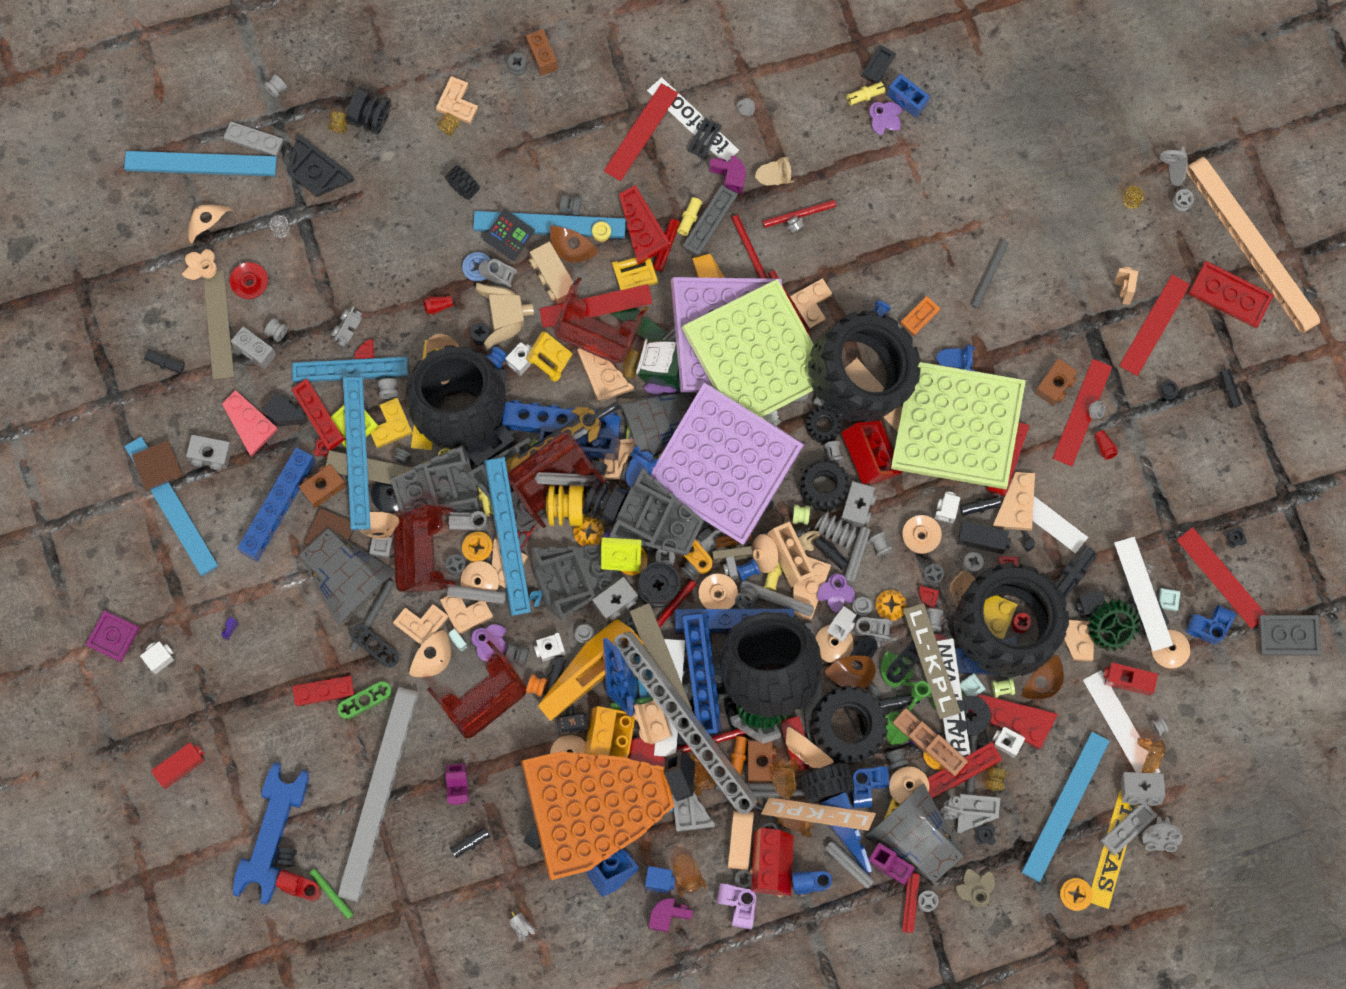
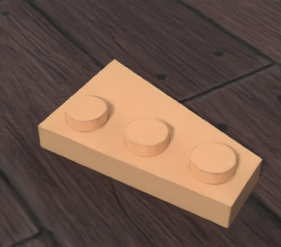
M596 343L577 349L598 403L634 390V387L614 367L610 359Z
M1015 472L993 528L1032 531L1035 473Z

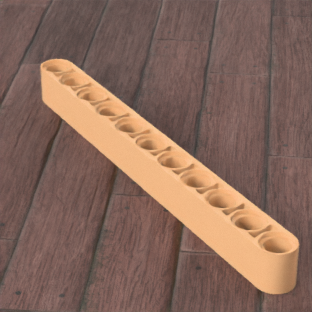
M1201 157L1189 164L1188 176L1301 333H1305L1318 325L1320 318L1207 159Z

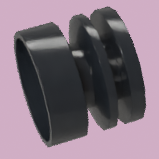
M358 87L348 106L346 123L358 128L364 123V130L368 132L371 130V133L378 135L388 119L391 98L386 96L382 98L381 94H377L373 99L372 91Z
M598 477L586 494L582 515L588 516L593 509L591 519H595L600 512L602 513L601 523L612 527L629 490L616 485L612 492H610V482L606 481L602 487L603 479Z
M654 562L647 565L637 582V593L640 600L644 604L650 603L652 608H662L669 605L675 599L680 588V577L677 570L665 562ZM655 583H658V586L662 585L660 591L657 588H653Z

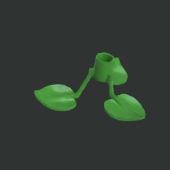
M887 651L881 662L882 678L887 685L893 688L898 687L901 683L905 686L913 687L911 695L914 699L907 710L911 711L916 702L923 700L927 695L929 698H932L931 704L937 710L928 683L920 681L917 684L916 682H906L912 677L913 669L899 683H893L887 679V669L899 656ZM902 658L904 663L911 664L906 658ZM899 667L893 674H899L901 668ZM961 690L962 697H965L966 694ZM897 711L885 716V718H888L886 738L891 745H899L909 740L892 724L894 719L900 714Z

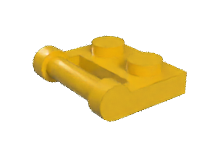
M636 257L621 262H611L620 290L649 284V286L658 284L651 259L643 262L646 266L621 273V269L638 265Z
M541 332L528 353L526 360L531 364L534 363L549 375V379L556 382L561 377V372L572 356V353L547 332ZM540 353L543 357H545L548 361L555 365V367L552 369L550 366H548L545 362L538 358V354Z

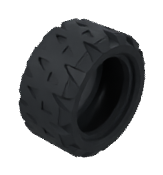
M866 310L859 314L857 312L850 313L822 333L814 343L810 352L812 359L808 362L809 377L814 379L811 385L817 397L825 401L823 405L834 414H842L841 418L852 422L876 421L899 407L915 391V386L919 382L921 368L918 367L920 356L917 346L913 347V339L904 327H898V322L888 315L884 314L879 317L878 312ZM845 342H860L877 352L886 369V385L883 392L866 391L851 381L842 363V350Z
M1014 563L998 564L996 568L990 567L979 574L961 597L955 612V620L957 621L954 626L956 637L959 642L963 643L961 649L971 661L979 662L977 665L979 668L991 674L999 673L998 676L1001 677L1024 676L1043 666L1062 645L1069 626V611H1066L1067 602L1060 589L1056 591L1055 582L1045 573L1039 575L1036 568L1025 564H1020L1019 567ZM996 595H1010L1024 601L1033 610L1038 621L1039 633L1037 641L1025 646H1014L999 640L989 630L985 622V600Z

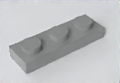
M231 121L224 135V140L276 157H278L284 143L282 138Z

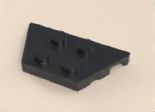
M299 134L297 135L295 149L292 152V160L287 173L308 191L318 197L355 180L342 167Z

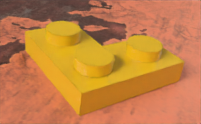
M398 398L380 405L386 423L379 425L371 432L377 448L413 434Z

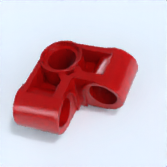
M286 870L280 872L276 881V887L281 889L280 891L309 901L318 900L322 894L318 884ZM310 886H315V894L307 896V889Z

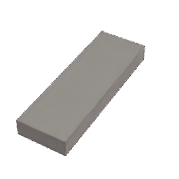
M1140 804L1100 842L1115 856L1158 815L1148 804Z

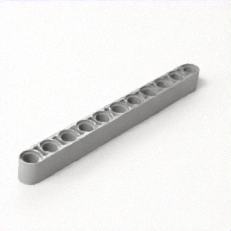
M624 632L618 635L614 640V645L619 649L628 666L735 809L742 814L750 812L757 803L754 793L632 632ZM623 637L628 639V647L622 643ZM635 653H637L638 655H640V657H641V661H640V662L635 661V659H634V654H635ZM646 669L652 671V678L647 677ZM658 685L665 689L664 694L659 693ZM670 701L677 705V710L671 709ZM683 717L689 721V726L683 725ZM694 734H698L701 737V742L695 741ZM706 750H710L713 753V759L707 757ZM718 766L725 769V775L719 773ZM730 782L737 785V791L731 789ZM742 799H747L749 801L750 806H744L742 803Z
M398 687L340 885L338 893L340 898L355 902L360 900L417 703L418 691Z

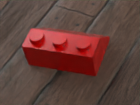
M881 421L858 422L841 432L862 484H875L902 473V471L891 469L894 451Z
M760 828L754 832L751 892L791 896L793 835L782 830Z

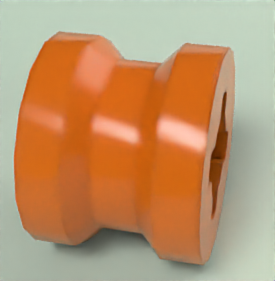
M532 674L526 693H535L538 697H542L547 678L540 679Z

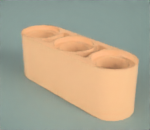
M737 810L733 811L728 868L748 870L754 812L742 814Z

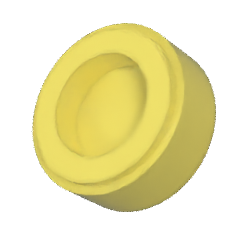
M597 222L592 228V235L595 240L604 242L610 238L611 228L606 222Z

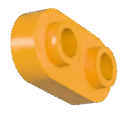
M694 540L692 545L694 551L689 552L687 556H683L700 574L708 573L712 568V559L699 542ZM703 561L706 563V566L700 567L699 563Z

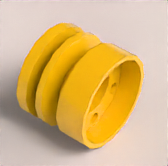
M550 485L546 497V515L549 520V526H555V517L559 519V526H563L564 517H568L570 526H583V485H570L568 494H564L563 485H559V494H556L555 485Z

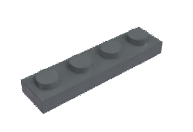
M723 185L720 186L683 244V249L697 257L701 255L736 200L737 193Z

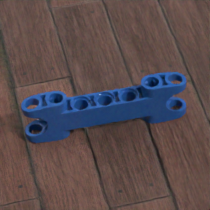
M274 762L263 786L261 797L268 799L269 803L251 860L241 858L233 885V896L240 897L249 883H259L262 889L261 904L268 905L277 888L276 881L281 868L274 867L273 864L291 807H302L309 780V771L302 770L296 781L290 784L283 783L281 781L282 764Z

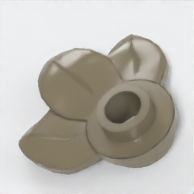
M967 869L964 875V884L956 886V891L961 899L971 901L976 907H985L990 901V893L995 888L994 876L992 872H987L980 877L975 871ZM977 894L983 895V901L976 899Z

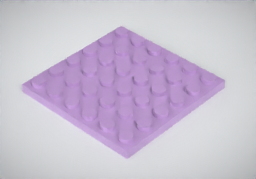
M673 277L671 279L681 392H699L704 382L713 387L681 327L777 279Z
M704 382L650 476L659 481L667 491L674 494L682 504L688 506L700 518L744 545L805 444Z

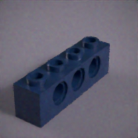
M541 427L539 441L558 429ZM599 433L597 439L589 442L588 434L553 454L563 453L573 456L618 461L621 441L616 435Z

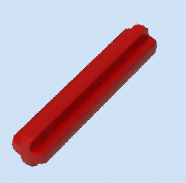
M670 219L665 232L671 246L680 222L675 219ZM671 247L657 254L653 265L655 271H663Z
M912 873L907 881L902 931L905 933L914 932L920 875L917 873Z

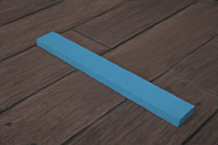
M126 151L124 169L125 171L276 176L277 157Z
M475 211L473 230L488 232L501 212ZM511 213L535 230L534 234L550 235V227L554 225L576 231L584 237H593V226L597 222H606L611 228L610 238L625 239L626 219Z
M363 376L343 377L351 531L370 530Z
M140 437L127 444L125 448L133 460V454L148 449V446L143 438ZM168 482L151 489L153 496L200 575L204 576L219 567L170 483Z
M505 457L485 460L510 615L529 613L531 609Z
M1094 732L1090 733L1021 872L1022 874L1037 882L1041 881L1110 742L1109 740Z

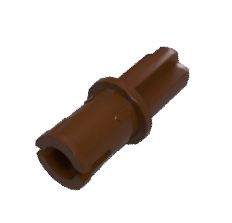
M752 533L747 541H750L752 539ZM728 535L719 536L714 539L717 548L729 545L737 546L740 543Z

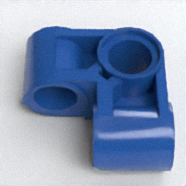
M1220 605L1216 606L1210 620L1193 613L1186 632L1210 644H1218L1225 638L1236 613ZM1212 630L1218 631L1220 637H1214Z
M887 766L858 769L851 775L855 786L851 791L852 808L873 807L872 788H888L890 785ZM857 774H862L865 777L864 784L856 781Z
M825 871L792 873L795 894L826 891L832 885V877ZM820 876H825L828 878L829 883L826 886H820L817 879Z

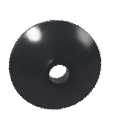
M376 482L371 492L375 507L385 513L393 514L400 512L395 492L391 496L387 495L388 490L394 491L393 485Z

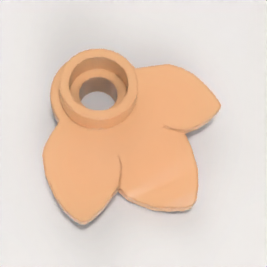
M205 249L201 254L197 252L187 254L185 261L189 267L183 271L182 276L190 280H196L201 276L212 278L217 270L214 262V253L209 249Z

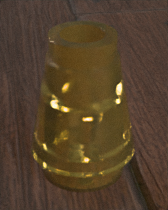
M628 350V354H625L623 377L634 380L637 372L636 368L641 357L640 352Z

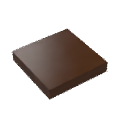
M168 440L132 455L146 491L183 477Z
M320 508L304 544L307 546L311 545L327 529L349 541L353 533L350 527V520Z

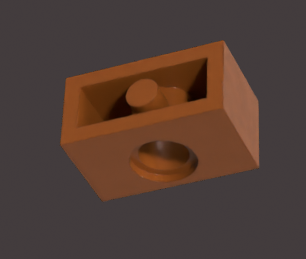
M541 29L526 35L528 49L540 76L558 70L557 59L544 30Z
M1058 358L1037 388L1035 394L1052 406L1057 401L1061 403L1067 394L1064 392L1066 388H1072L1077 378L1075 375L1078 371ZM1053 381H1060L1062 383V386H1055Z
M331 464L327 467L324 465L319 468L317 474L313 477L305 478L299 486L301 492L314 509L346 487L345 482ZM319 482H326V486L324 488H317V484Z
M748 741L747 782H772V778H776V766H772V758H776V746H772V741L764 744L759 741ZM763 757L767 760V765L760 767L757 765L756 760Z

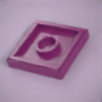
M104 610L85 645L122 663L140 627Z

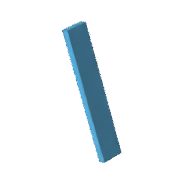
M408 357L292 363L293 383H301L306 378L310 382L340 381L343 380V377L363 376V379L409 377Z

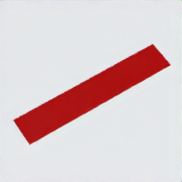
M662 83L660 84L604 169L605 173L619 181L623 179L679 94L678 92Z
M1171 275L1120 363V367L1138 376L1188 290L1189 283Z
M649 284L539 308L542 326L546 328L653 303Z
M1092 359L1053 459L1073 466L1092 419L1089 407L1096 400L1100 399L1112 366Z
M1192 527L1178 538L1177 541L1252 629L1259 623L1258 617L1266 615V613Z

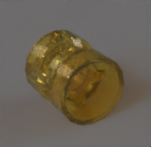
M993 767L988 768V780L985 782V788L993 791H1004V779L1007 777V770Z

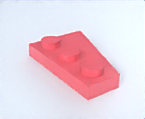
M236 390L222 403L251 457L278 430L272 422Z

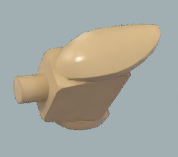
M476 283L475 290L482 296L489 298L493 333L484 342L488 350L494 345L507 341L517 335L521 327L524 326L523 316L534 315L533 304L521 305L520 296L508 288Z

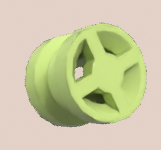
M794 504L792 523L802 522L804 525H808L810 506L800 507L798 504Z

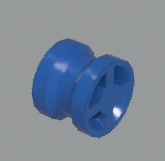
M493 346L491 353L486 355L498 370L501 369L503 361H506L505 358L508 356L496 346Z

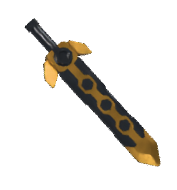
M617 401L612 402V404L597 413L586 407H577L571 412L579 416L578 418L506 461L508 476L521 474L588 434L589 442L597 439L601 430L600 419L620 409Z

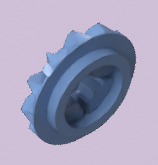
M481 252L468 255L462 265L465 277L471 281L478 282L484 279L487 280V278L480 275L478 270H473L475 269L474 263L479 266L481 262L491 260L489 256Z

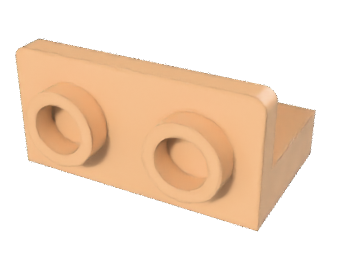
M1130 267L1119 268L1114 280V284L1122 285L1120 297H1123L1122 304L1130 305L1138 276V271Z
M655 700L643 705H634V717L639 723V735L644 742L655 744L673 736L668 718Z

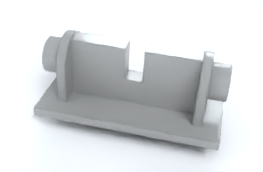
M351 307L348 310L345 309L340 316V319H342L340 325H336L331 332L333 336L331 342L338 340V345L342 347L345 344L348 345L354 334L348 328L351 327L356 330L362 320V313L359 311L353 312L355 307Z
M713 525L711 527L715 531L711 532L707 528L696 539L706 552L716 548L715 538L727 535Z
M952 796L939 810L943 819L953 821V819H957L964 814V811L960 810L962 801L959 796Z

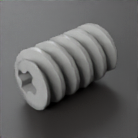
M827 511L821 516L813 531L819 528L820 535L826 532V539L833 536V543L839 540L840 547L846 543L845 550H848L857 535L855 534L856 527L848 530L849 523L842 526L843 520L840 519L838 522H835V515L829 519V512Z

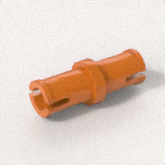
M736 736L734 752L731 753V764L739 775L742 776L743 763L747 757L745 752L748 739Z

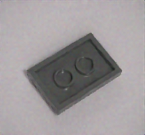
M1260 615L1258 617L1260 655H1321L1319 615Z

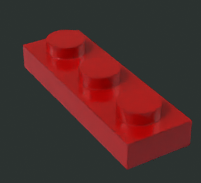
M352 676L292 686L296 707L348 698L355 695Z

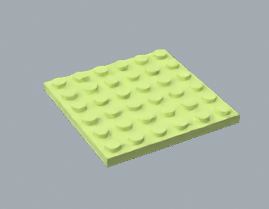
M778 279L681 327L713 387L760 417H764L814 391L811 385L814 379L809 377L808 362L812 359L810 352L814 344Z
M920 362L918 365L921 368L919 382L915 386V391L910 398L903 403L891 469L1007 489L1026 380Z

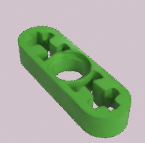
M378 682L353 695L338 705L339 715L343 719H352L386 701L392 694L391 687L386 682ZM379 687H383L384 689L388 688V690L385 691V696H382V694H378L375 696L378 700L374 701V698L370 693L371 691H373V693L376 694L379 692ZM363 695L370 697V703L367 706H362L359 703V699ZM354 700L357 706L360 708L357 711L355 707L350 709V714L348 715L346 713H342L345 705H347L348 707L354 705L352 702Z

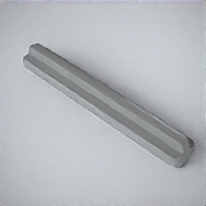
M538 472L535 481L537 484L592 486L599 476Z
M743 581L740 589L745 586L755 588L761 599L788 609H794V611L807 616L813 614V605L748 581Z

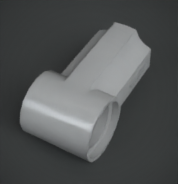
M450 512V530L484 532L489 527V520L483 512ZM483 518L484 522L482 525L476 526L474 524L476 519Z

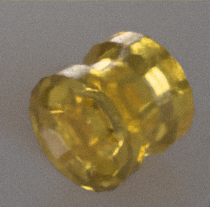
M332 112L330 116L332 120L328 125V129L336 133H346V114Z
M448 112L444 115V119L437 123L440 130L448 136H452L454 129L459 128L461 125L460 121Z
M1138 186L1129 187L1123 197L1124 205L1130 209L1138 208L1144 199L1143 190Z

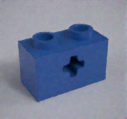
M902 74L889 86L887 94L889 98L915 118L928 105L930 98L927 93Z
M648 866L645 890L669 894V889L674 890L676 876L672 875L673 870Z

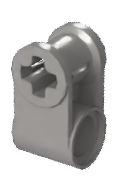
M497 259L483 261L479 265L481 276L500 287L511 289V281L513 276L517 274L515 268Z
M862 617L855 623L854 633L860 638L869 636L875 637L876 641L889 642L891 641V637H889L890 625H892L893 621ZM859 624H866L868 627V631H861L859 629Z

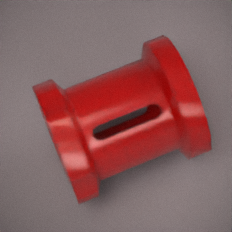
M1026 613L1017 614L1012 621L1011 627L1013 631L1020 634L1025 633L1032 623L1030 616ZM1019 621H1020V622L1024 621L1025 624H1024V626H1023V625L1019 626V625H1018V622H1019Z

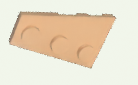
M807 557L815 575L809 580L793 587V598L813 605L815 611L818 603V589L825 583L831 565ZM794 611V615L812 620L813 614L807 616Z

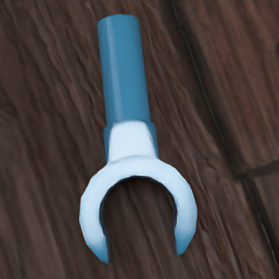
M533 591L530 594L529 602L533 599L536 600L534 607L540 604L541 591Z

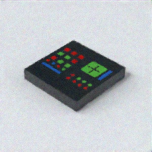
M503 209L482 240L514 262L535 233V230L506 209Z

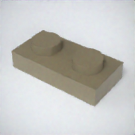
M745 544L737 545L734 549H727V547L717 548L716 551H712L713 563L725 562L726 558L734 556V560L752 558L751 546L747 547Z

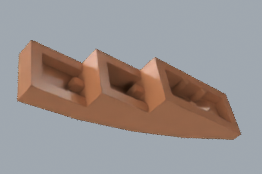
M906 708L892 722L907 738L953 776H956L968 762L939 734L937 735L924 722L919 721Z

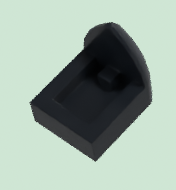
M875 637L861 638L849 656H867L872 659L878 648ZM854 660L855 662L863 666V664L860 661Z

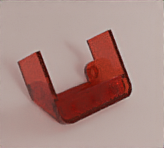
M578 277L569 288L555 326V335L561 341L614 364H620L626 359L639 334L648 307L645 306L641 310L636 321L626 320L618 330L585 315L587 303L584 299L576 296L582 278Z
M569 432L558 434L513 468L508 474L510 485L528 513L543 528L546 527V524L538 512L546 506L544 492L549 489L550 485L537 484L535 477L538 472L569 474L575 470L580 476H587L593 472L602 483L606 482L594 462Z
M425 505L397 516L399 523L394 530L395 580L396 588L399 592L439 591L456 585V581L445 580L442 572L434 570L433 535L438 533L443 526L442 516L452 513L453 508Z
M490 640L486 643L495 656L486 664L489 676L460 699L453 693L445 694L439 698L430 687L427 689L440 709L465 738H472L526 694L525 685L505 656Z

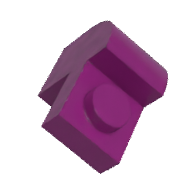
M732 155L730 162H726L722 158H711L709 172L725 175L724 186L733 192L742 194L746 177V169L742 161Z
M466 763L446 765L447 803L461 805L468 802L469 792Z
M880 843L869 858V863L874 868L904 886L915 870L914 866L897 857L895 852Z
M675 899L662 900L652 910L649 929L668 933L671 917L691 920L693 911L689 910L690 907L678 904L677 908L673 907Z

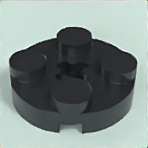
M977 696L962 697V700H958L957 703L960 712L964 710L966 722L964 720L957 721L956 729L960 732H964L967 729L968 736H976L983 733L991 723L992 713L990 707L983 699ZM970 710L977 714L973 721L966 718V714H969Z

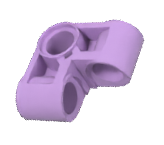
M720 883L716 903L736 906L732 926L752 930L756 903L755 893L751 892L750 889ZM744 893L752 895L753 900L750 904L742 902L741 896Z

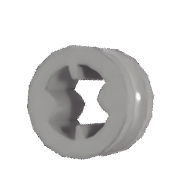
M1160 716L1157 717L1156 721H1150L1151 727L1157 736L1160 737L1163 732H1168V727Z

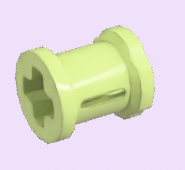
M1012 677L998 682L992 680L991 685L994 698L1004 694L1015 695Z

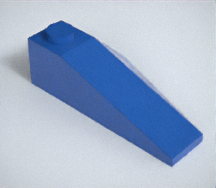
M604 638L606 694L631 717L634 713L637 697V680L619 649L609 639Z
M846 792L821 803L824 806L852 810ZM828 825L860 867L867 874L871 873L872 869L865 848L859 842L861 841L859 829Z
M621 849L608 859L597 864L593 869L586 871L599 894L604 897L618 890L638 871L639 867L629 853Z

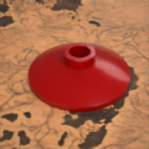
M252 262L240 264L232 271L230 276L232 291L243 299L259 297L264 293L268 285V276L264 268ZM248 281H253L252 285H247Z

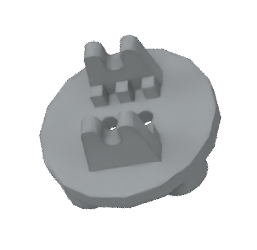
M1157 817L1156 825L1147 828L1142 834L1145 849L1148 851L1166 850L1167 852H1174L1182 842L1183 834L1179 827L1171 824L1168 817L1165 818V822L1162 821L1161 817Z

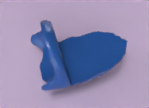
M967 344L963 349L942 350L936 357L941 366L975 371L970 369L973 366L972 356L975 349L971 344Z
M638 446L631 452L633 459L630 461L626 472V482L629 487L632 486L642 468L651 475L653 468L656 467L658 458L654 460L652 454L648 451L641 452Z

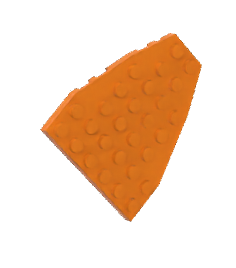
M565 751L521 761L549 880L593 869L597 864L641 837L664 814L675 807L671 789L664 774L665 767L651 765L625 757Z

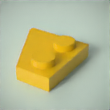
M996 595L985 600L984 618L989 630L1000 640L1004 639L1018 604Z

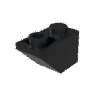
M277 392L261 409L264 416L278 427L302 425L308 422L305 416L306 413L299 406L295 408L291 405L292 401L286 395L280 396Z
M682 751L665 757L664 774L677 802L694 795L696 762Z

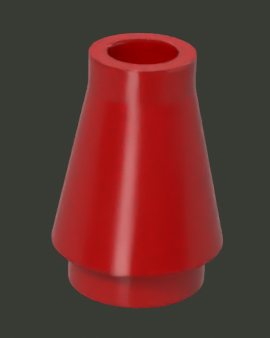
M451 296L428 297L423 300L427 315H435L449 307H453Z
M1104 430L1094 435L1100 456L1104 460L1112 459L1118 455V447Z

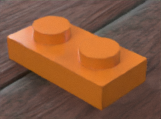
M926 296L901 321L900 325L912 336H915L941 308Z

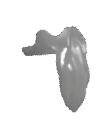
M1184 146L1180 151L1167 150L1159 155L1160 160L1169 164L1170 180L1175 186L1182 184L1188 170V156Z

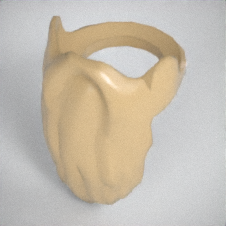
M781 157L776 162L762 165L755 174L757 181L767 186L793 183L794 180H791V166L788 161L789 157Z
M810 531L798 537L804 552L805 550H814L812 544L820 536L818 531Z

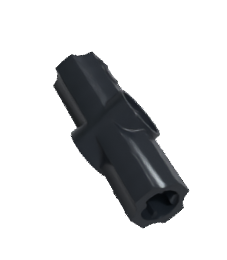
M1084 545L1073 561H1070L1060 574L1062 576L1055 583L1056 591L1060 589L1064 598L1068 596L1074 586L1078 585L1087 573L1088 567L1096 559L1097 554L1093 549Z

